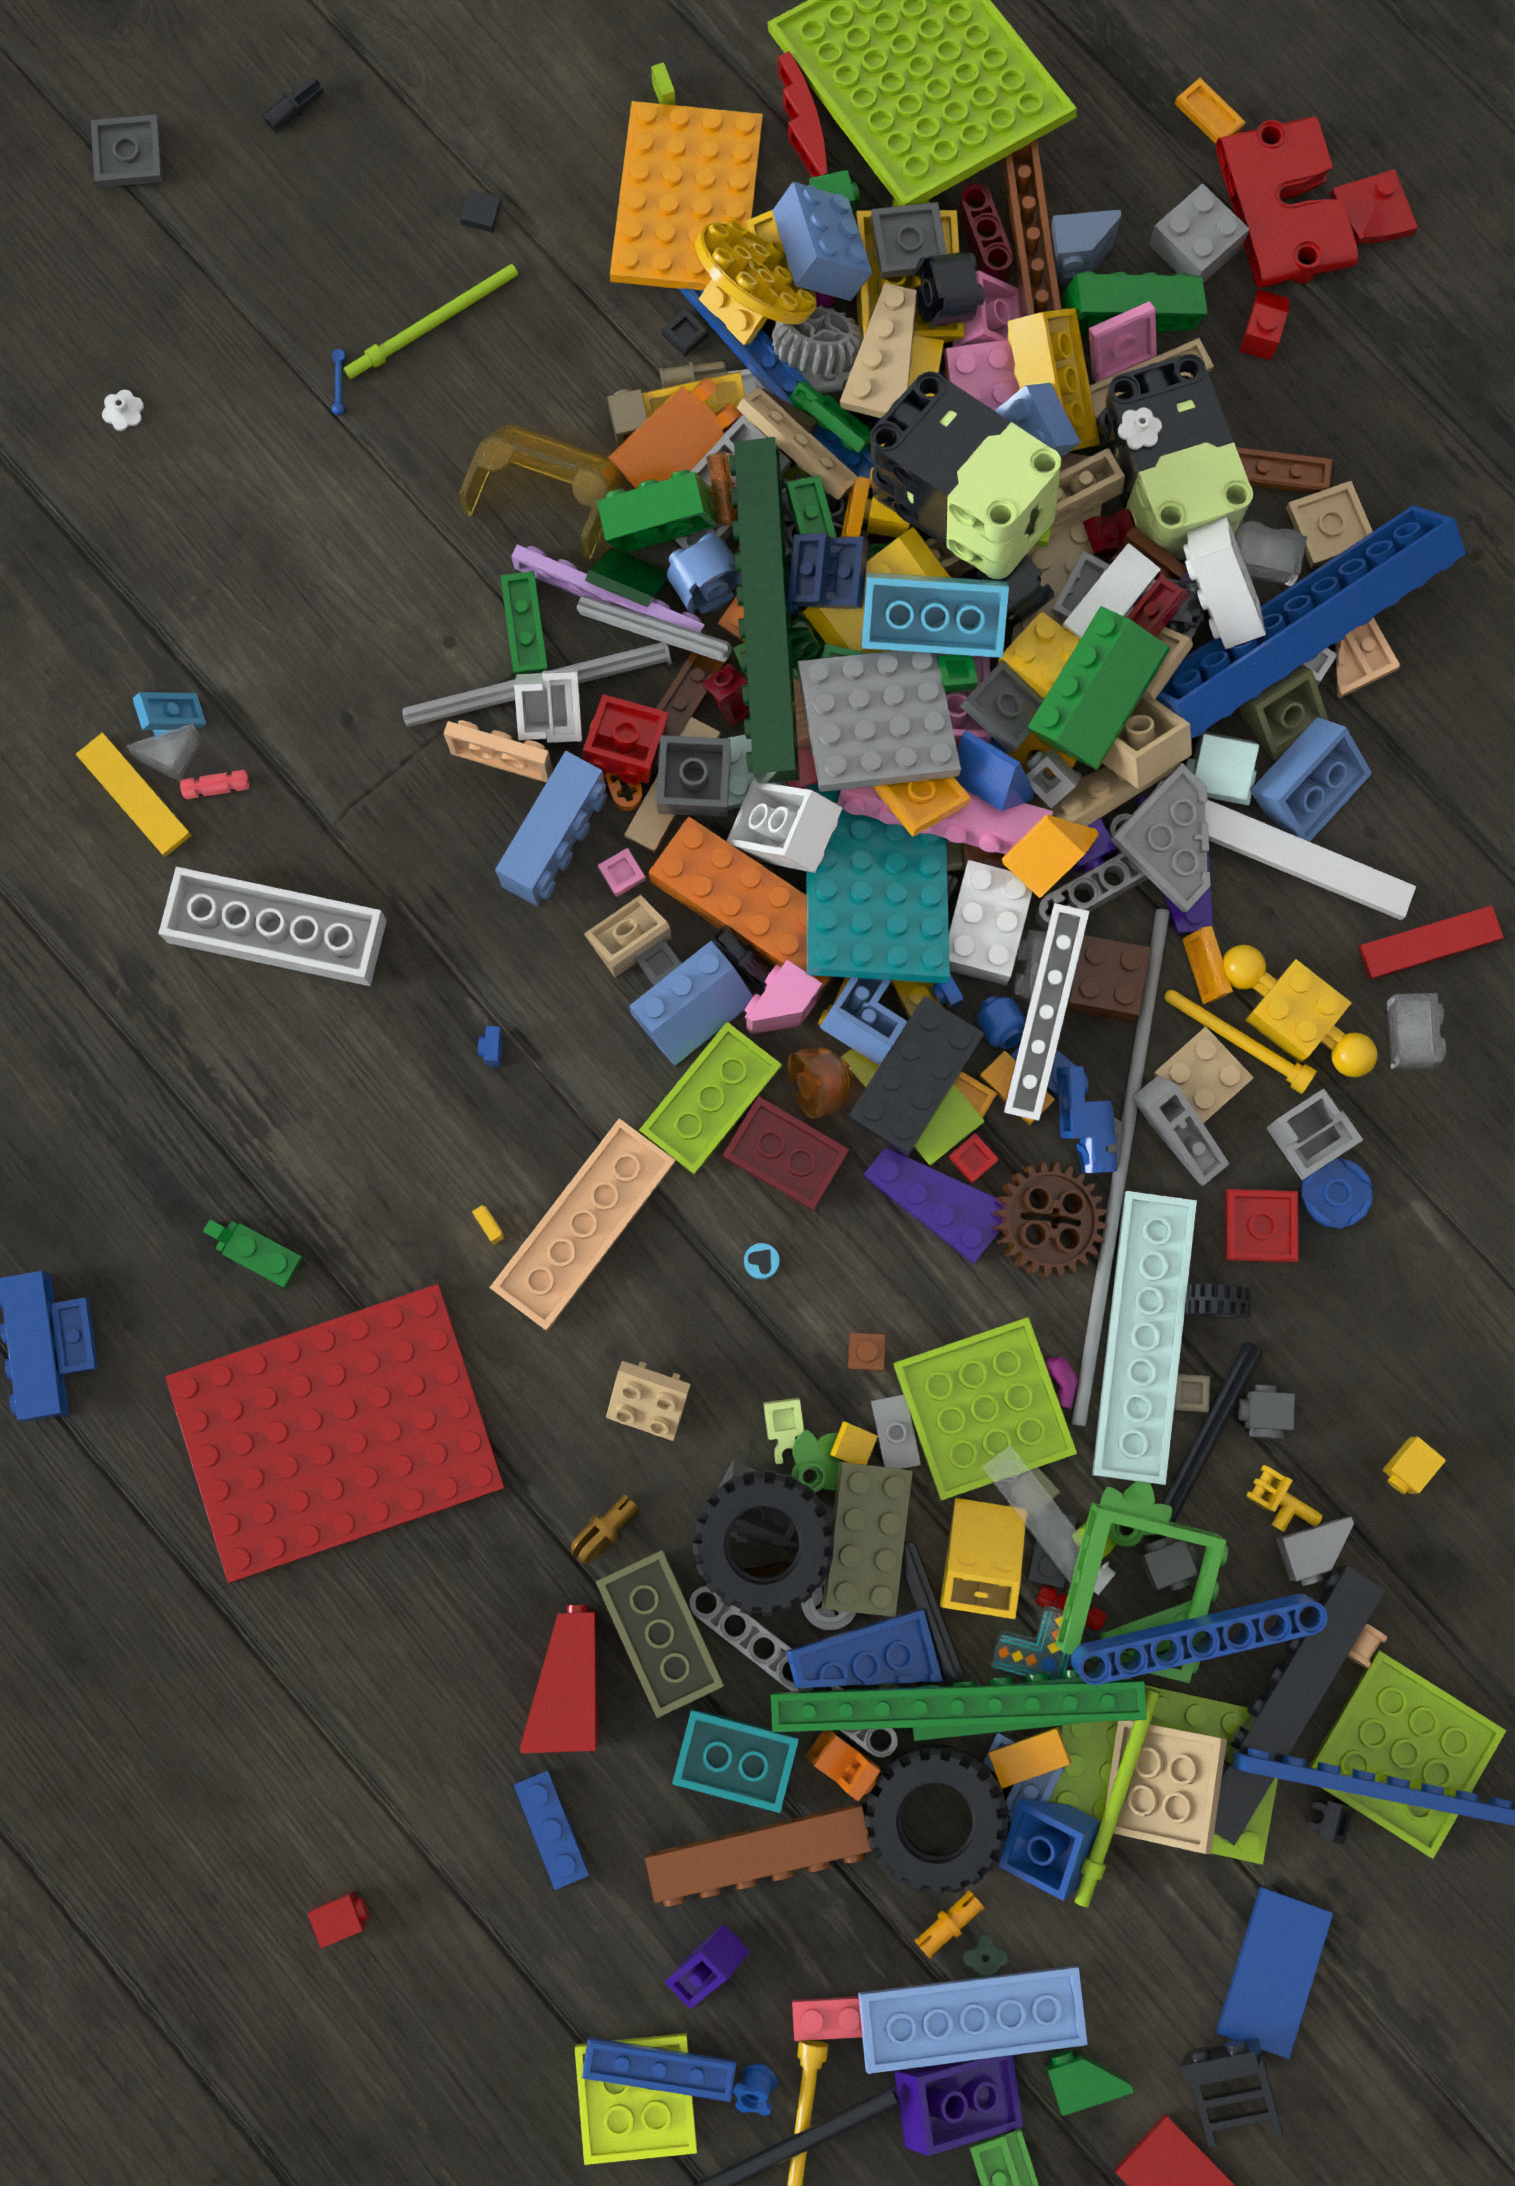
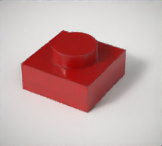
M976 1133L948 1157L971 1184L999 1160Z

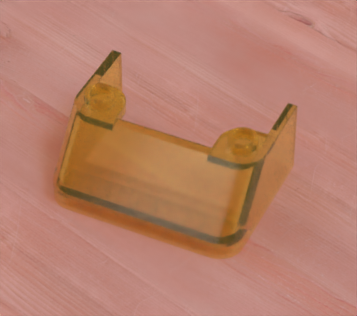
M505 424L499 427L479 444L459 491L464 514L472 515L489 472H499L505 469L510 462L573 484L572 489L575 499L579 503L592 508L581 535L584 557L591 559L603 529L597 500L604 499L607 493L619 489L622 480L621 472L606 456L514 424Z

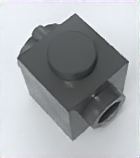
M1255 1385V1391L1245 1393V1399H1240L1238 1417L1240 1421H1244V1429H1249V1437L1284 1439V1431L1294 1430L1295 1394L1277 1393V1386Z
M1167 1536L1144 1544L1146 1552L1139 1555L1150 1585L1154 1590H1159L1166 1586H1169L1171 1591L1183 1588L1191 1584L1189 1577L1198 1574L1195 1567L1199 1564L1197 1553L1192 1544L1186 1545L1183 1540Z

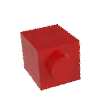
M355 1890L314 1907L307 1913L320 1949L363 1931L368 1926L366 1919L370 1918L363 1897L357 1898Z

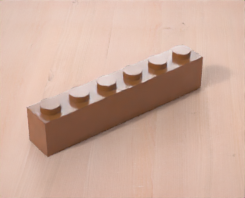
M1037 140L1001 159L1022 317L1041 312L1061 310Z
M861 1803L647 1853L645 1862L654 1903L663 1901L664 1907H669L686 1902L685 1896L699 1893L700 1898H707L721 1894V1887L735 1884L737 1890L753 1887L758 1884V1878L771 1876L772 1881H778L794 1876L793 1870L804 1867L808 1868V1872L824 1870L830 1867L829 1861L843 1858L845 1864L858 1862L866 1859L865 1853L871 1852L872 1849H870L867 1840L869 1835L867 1827H865Z

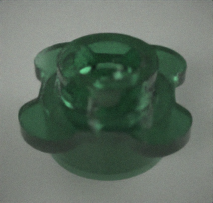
M982 1935L978 1938V1944L972 1950L965 1951L963 1960L967 1966H972L978 1972V1977L993 1976L1000 1966H1005L1008 1956L1005 1951L996 1948L993 1944V1939L989 1935ZM983 1955L989 1956V1960L987 1962H984L982 1960Z

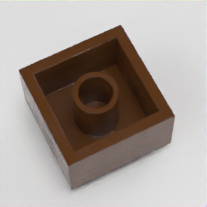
M1084 935L1066 1011L1134 1023L1140 1014L1151 947Z

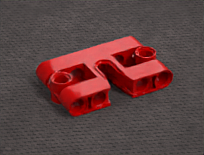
M1316 116L1285 123L1267 120L1262 122L1258 129L1217 139V158L1233 212L1249 228L1244 242V249L1254 282L1258 288L1288 282L1289 280L1299 284L1307 283L1315 277V274L1328 273L1357 265L1358 249L1343 199L1308 200L1295 204H1286L1281 201V199L1299 196L1326 183V173L1333 168ZM1263 140L1271 141L1273 144H1268ZM1299 259L1307 260L1311 265L1303 264Z

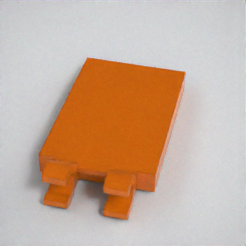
M705 377L690 392L684 386H681L608 457L635 489L638 488L640 483L647 480H658V482L671 479V474L677 471H691L725 434L722 430L740 416L739 411L732 404L729 405L727 403L716 415L705 404L704 401L718 389L710 378L707 379Z

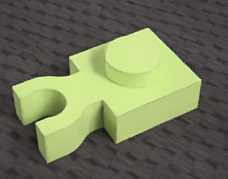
M799 1398L763 1402L768 1439L778 1440L774 1450L776 1464L783 1463L782 1452L787 1448L793 1449L796 1440L795 1436H799L804 1431Z

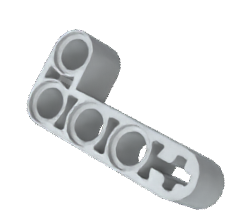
M1121 814L1113 819L1108 829L1110 837L1116 832L1115 829L1121 827L1131 814ZM1116 846L1113 853L1114 858L1045 896L1036 911L1035 919L1037 925L1045 931L1048 930L1051 915L1047 916L1046 912L1048 908L1051 911L1053 910L1054 903L1063 905L1065 901L1066 906L1086 910L1090 913L1149 878ZM1104 874H1116L1120 878V884L1116 886L1109 885L1104 879ZM1079 889L1087 891L1090 894L1091 901L1086 903L1078 901L1074 896V891Z

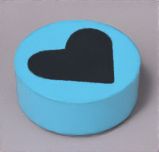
M755 1244L745 1253V1269L755 1279H768L778 1270L779 1255L769 1244Z

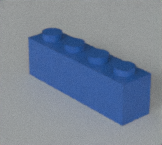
M44 1271L0 1278V1309H3L5 1322L1 1323L0 1333L3 1343L8 1345L9 1358L5 1360V1371L8 1379L12 1380L14 1394H10L9 1402L12 1414L17 1415V1421L30 1422L70 1415L65 1376L59 1374L50 1304L55 1303L52 1278L51 1274Z

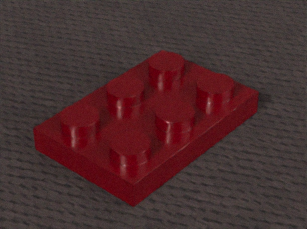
M758 1096L723 1153L722 1158L814 1211L850 1149Z

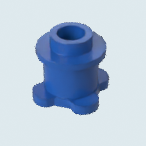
M764 2064L748 2065L741 2073L742 2084H736L733 2089V2094L737 2097L735 2106L743 2113L756 2112L767 2116L772 2110V2105L768 2102L771 2091H774L777 2087L778 2079L772 2070Z

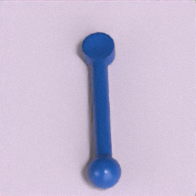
M336 349L332 352V359L335 363V403L332 405V412L340 416L345 411V406L342 404V364L345 362L346 356L343 350Z

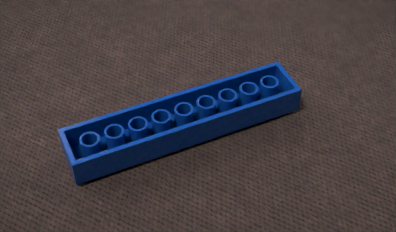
M1412 505L1262 605L1261 610L1266 635L1225 649L1221 637L1218 639L1213 638L1186 656L1158 694L1156 700L1190 723L1191 739L1202 735L1208 727L1220 719L1232 715L1236 708L1248 700L1257 698L1262 694L1263 690L1275 682L1287 678L1291 671L1303 663L1312 661L1317 657L1318 653L1330 645L1342 641L1346 634L1358 626L1370 622L1373 616L1386 607H1391L1398 603L1401 597L1413 589L1425 585L1427 580L1438 572L1450 568L1456 560L1466 554L1455 519Z

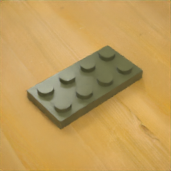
M839 1462L832 1518L834 1535L833 1559L831 1567L826 1574L822 1601L823 1609L896 1617L912 1470Z

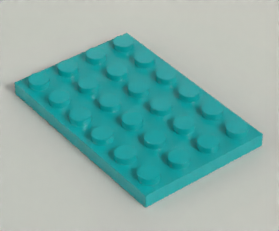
M813 784L808 785L807 788L835 804L838 802L841 791L820 792L819 785ZM842 809L838 817L837 827L832 832L825 848L823 860L818 865L815 873L806 871L807 975L948 983L950 965L946 838L930 833H919L912 837L904 826L885 824L879 819L865 815H853Z

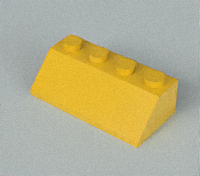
M1076 308L1041 312L1007 321L1009 329L1008 342L1013 350L1015 361L1014 375L1019 383V388L1022 389L1025 385L1051 383L1081 442L1073 450L1100 445Z

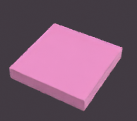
M1150 301L1089 328L1091 373L1096 383L1157 356L1155 307Z

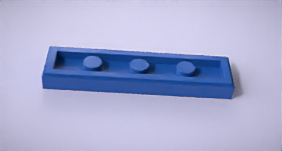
M588 2037L582 2078L731 2102L737 2060Z

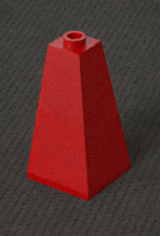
M566 1605V1612L558 1613L520 1745L521 1753L596 1751L600 1745L597 1611L588 1612V1605Z

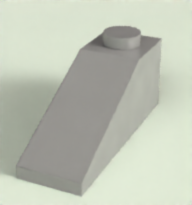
M1158 1075L1132 1096V1099L1148 1123L1200 1185L1204 1186L1229 1165V1162L1178 1084Z

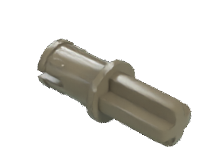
M691 361L689 365L659 368L662 388L702 380L705 377L708 379L727 374L726 365L722 361L693 365Z

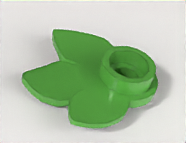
M804 1430L794 1442L792 1453L796 1464L792 1469L791 1476L796 1477L804 1485L807 1484L815 1491L814 1493L819 1492L822 1488L836 1491L838 1468L841 1460L831 1456L830 1453L838 1433H827L816 1440L810 1431ZM811 1469L813 1478L811 1481L805 1482L803 1474L806 1470Z
M1136 1481L1123 1494L1114 1488L1106 1487L1100 1501L1102 1505L1170 1521L1173 1512L1172 1507L1169 1505L1155 1504L1153 1488L1150 1483ZM1111 1523L1109 1530L1111 1539L1122 1547H1133L1140 1543L1144 1536L1156 1535L1155 1533L1134 1528L1130 1535L1125 1536L1122 1534L1123 1525Z

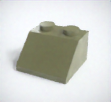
M1303 664L1291 671L1287 678L1277 681L1263 690L1262 694L1257 698L1248 700L1238 707L1243 721L1268 756L1274 761L1286 752L1317 717L1328 720L1313 671Z

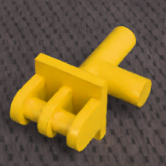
M1266 1465L1262 1466L1261 1471H1263L1260 1479L1255 1478L1253 1483L1256 1486L1252 1493L1247 1492L1246 1497L1262 1509L1275 1512L1279 1505L1282 1506L1271 1526L1281 1532H1285L1295 1514L1316 1527L1322 1520V1514L1286 1492L1293 1480L1284 1477Z

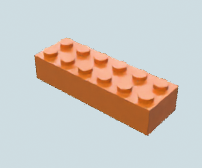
M688 816L650 869V883L718 929L720 927L723 929L724 925H728L746 945L750 944L754 948L755 954L773 966L778 965L782 967L786 960L807 973L806 895ZM811 975L822 983V997L835 977Z

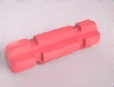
M245 770L232 771L231 775H227V772L200 776L199 780L188 778L180 782L181 793L185 799L198 798L199 794H203V797L230 793L231 789L236 791L247 790L250 785L249 777Z

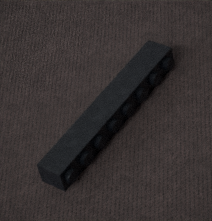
M1339 1566L1337 1570L1333 1568L1322 1583V1587L1325 1590L1317 1602L1327 1612L1328 1621L1324 1629L1314 1635L1287 1641L1285 1645V1650L1288 1651L1281 1664L1276 1662L1270 1669L1266 1677V1681L1269 1682L1262 1695L1258 1693L1253 1698L1247 1709V1712L1250 1714L1243 1727L1241 1725L1237 1726L1229 1738L1228 1744L1231 1745V1748L1224 1758L1214 1835L1226 1843L1235 1846L1274 1780L1273 1777L1248 1773L1232 1767L1234 1752L1248 1754L1249 1748L1271 1752L1270 1759L1283 1761V1755H1289L1386 1591L1349 1566ZM1308 1606L1303 1618L1306 1620L1311 1617V1606Z

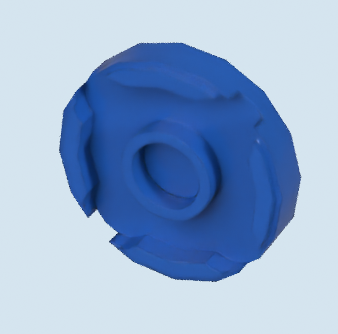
M1335 1158L1302 1181L1300 1196L1304 1209L1312 1220L1324 1227L1340 1229L1354 1225L1366 1216L1373 1199L1370 1177L1361 1166L1349 1159Z

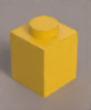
M1418 1436L1410 1437L1382 1471L1390 1477L1387 1480L1388 1483L1404 1495L1406 1492L1409 1494H1419L1446 1460Z

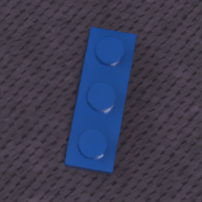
M549 1769L515 1783L514 1788L554 1890L589 1876L590 1873Z

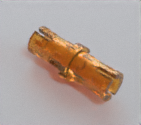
M726 452L713 453L706 457L711 479L709 493L714 498L717 524L719 526H728L733 524V520H738L737 509L733 508L731 500V487H736V484L731 479L728 454Z

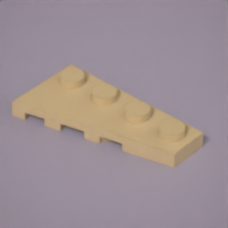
M884 283L840 399L842 409L882 418L892 404L909 387L912 342L915 332L918 300L916 290Z

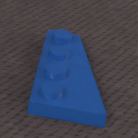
M922 1609L786 1651L794 1684L798 1688L943 1681L926 1615Z

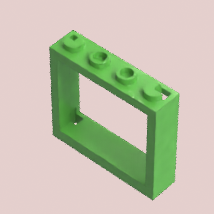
M1092 1502L1055 1643L1056 1646L1063 1653L1072 1655L1077 1646L1084 1644L1081 1642L1111 1523L1206 1546L1187 1619L1207 1615L1210 1602L1213 1603L1216 1600L1219 1590V1583L1216 1581L1220 1567L1225 1565L1228 1556V1547L1225 1545L1227 1540L1214 1532ZM1200 1631L1193 1636L1192 1646L1200 1645L1201 1638L1206 1637L1205 1631ZM1122 1652L1120 1663L1129 1662L1134 1655ZM1092 1656L1088 1658L1099 1661V1658L1097 1656ZM1200 1661L1149 1674L1190 1683L1192 1673L1195 1674L1197 1672Z

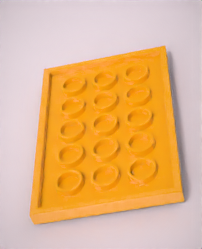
M631 102L610 269V282L677 289L686 288L697 291L705 290L712 277L699 260L695 249V242L701 230L712 222L728 224L730 220H735L748 230L746 221L752 219L763 114Z

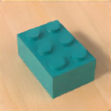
M692 1708L672 1784L780 1813L799 1738L797 1735L786 1732H772L771 1728Z

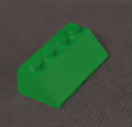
M1100 606L1028 725L1029 730L1040 742L1098 770L1170 651L1169 646L1129 618Z

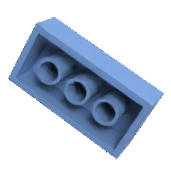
M565 751L495 869L501 887L537 907L542 898L547 900L551 896L556 886V882L553 880L559 869L564 871L568 867L573 857L572 847L577 840L581 842L585 838L591 825L588 822L594 811L599 812L608 797V794L605 793L606 784L601 769Z

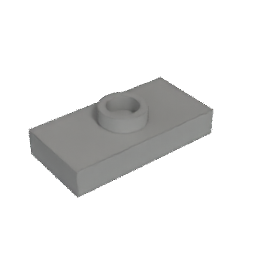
M899 1395L871 1401L884 1467L904 1469L921 1465L911 1415L905 1396Z

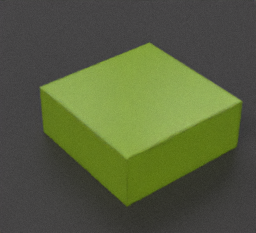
M664 62L651 66L652 85L659 103L663 105H676L675 90Z

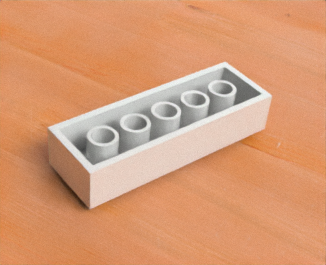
M176 867L158 934L170 944L371 986L387 919L382 911L378 909Z

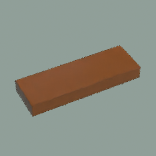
M1236 447L1250 486L1312 494L1329 489L1332 459Z

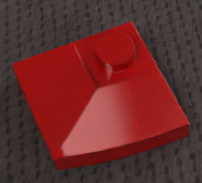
M1395 169L1335 187L1330 193L1331 199H1343L1357 244L1378 243L1415 234L1418 229Z

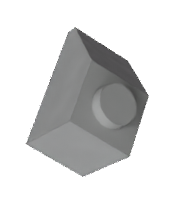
M1352 1517L1339 1518L1316 1527L1276 1538L1290 1581L1300 1580L1302 1586L1323 1580L1321 1573L1332 1570L1354 1525Z

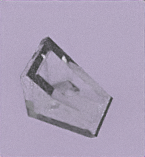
M194 723L129 744L127 747L137 762L180 782L202 741V737Z

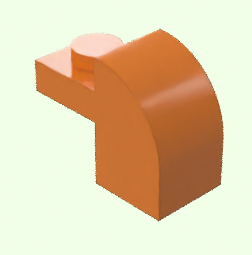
M833 1730L822 1731L804 1755L817 1769L837 1782L847 1794L858 1802L863 1795L868 1794L873 1789L881 1769Z

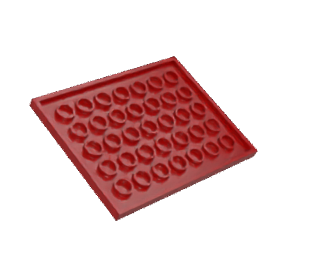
M439 1284L165 1376L228 1583L505 1489Z

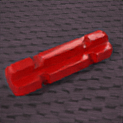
M1042 1586L1037 1594L1036 1604L1045 1609L1051 1607L1054 1609V1613L1063 1616L1068 1595L1064 1593L1058 1595L1056 1594L1057 1590L1048 1586ZM1093 1607V1609L1089 1608L1085 1626L1099 1631L1106 1620L1105 1611Z

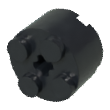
M955 252L919 259L915 270V276L921 275V286L915 287L918 296L917 307L923 322H931L930 328L971 322L975 318L978 306L984 304L985 293L983 286L977 283L975 273L976 259L972 252Z
M1027 554L1006 578L993 579L981 570L976 574L979 580L1007 582L1009 593L1006 619L1013 627L1018 623L1022 624L1055 597L1048 583L1044 587L1040 584L1042 573Z

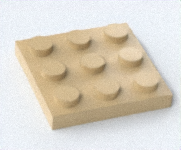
M1132 1720L1118 1721L1106 1805L1135 1722ZM1150 1724L1113 1833L1203 1854H1211L1227 1739Z

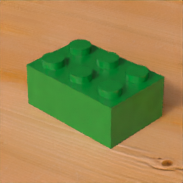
M690 470L677 471L671 474V479L658 482V480L644 481L638 485L637 489L627 492L624 489L614 490L607 493L606 498L597 500L605 540L624 554L720 527L711 487L697 473Z

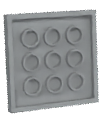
M888 651L798 661L797 671L820 792L956 777L960 775L961 767L945 689L942 686L937 653Z

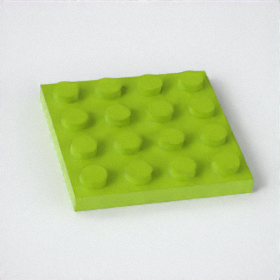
M1029 1317L893 1363L940 1501L1077 1454Z
M1376 1650L1370 1660L1371 1666L1369 1669L1365 1668L1308 1767L1317 1768L1318 1762L1341 1766L1340 1773L1352 1775L1353 1769H1359L1375 1773V1780L1387 1782V1776H1394L1410 1780L1409 1787L1421 1789L1423 1782L1444 1787V1794L1455 1796L1456 1789L1472 1792L1506 1730L1380 1650ZM1321 1787L1432 1859H1434L1458 1817V1814Z

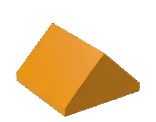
M1046 814L1002 858V862L1029 889L1041 898L1086 854L1099 834L1097 829Z

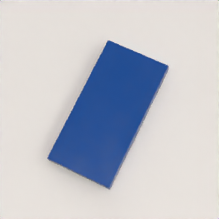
M1260 1886L1216 2029L1218 2034L1234 2040L1245 2039L1248 2041L1259 2038L1260 2049L1290 2059L1333 1916L1331 1911Z

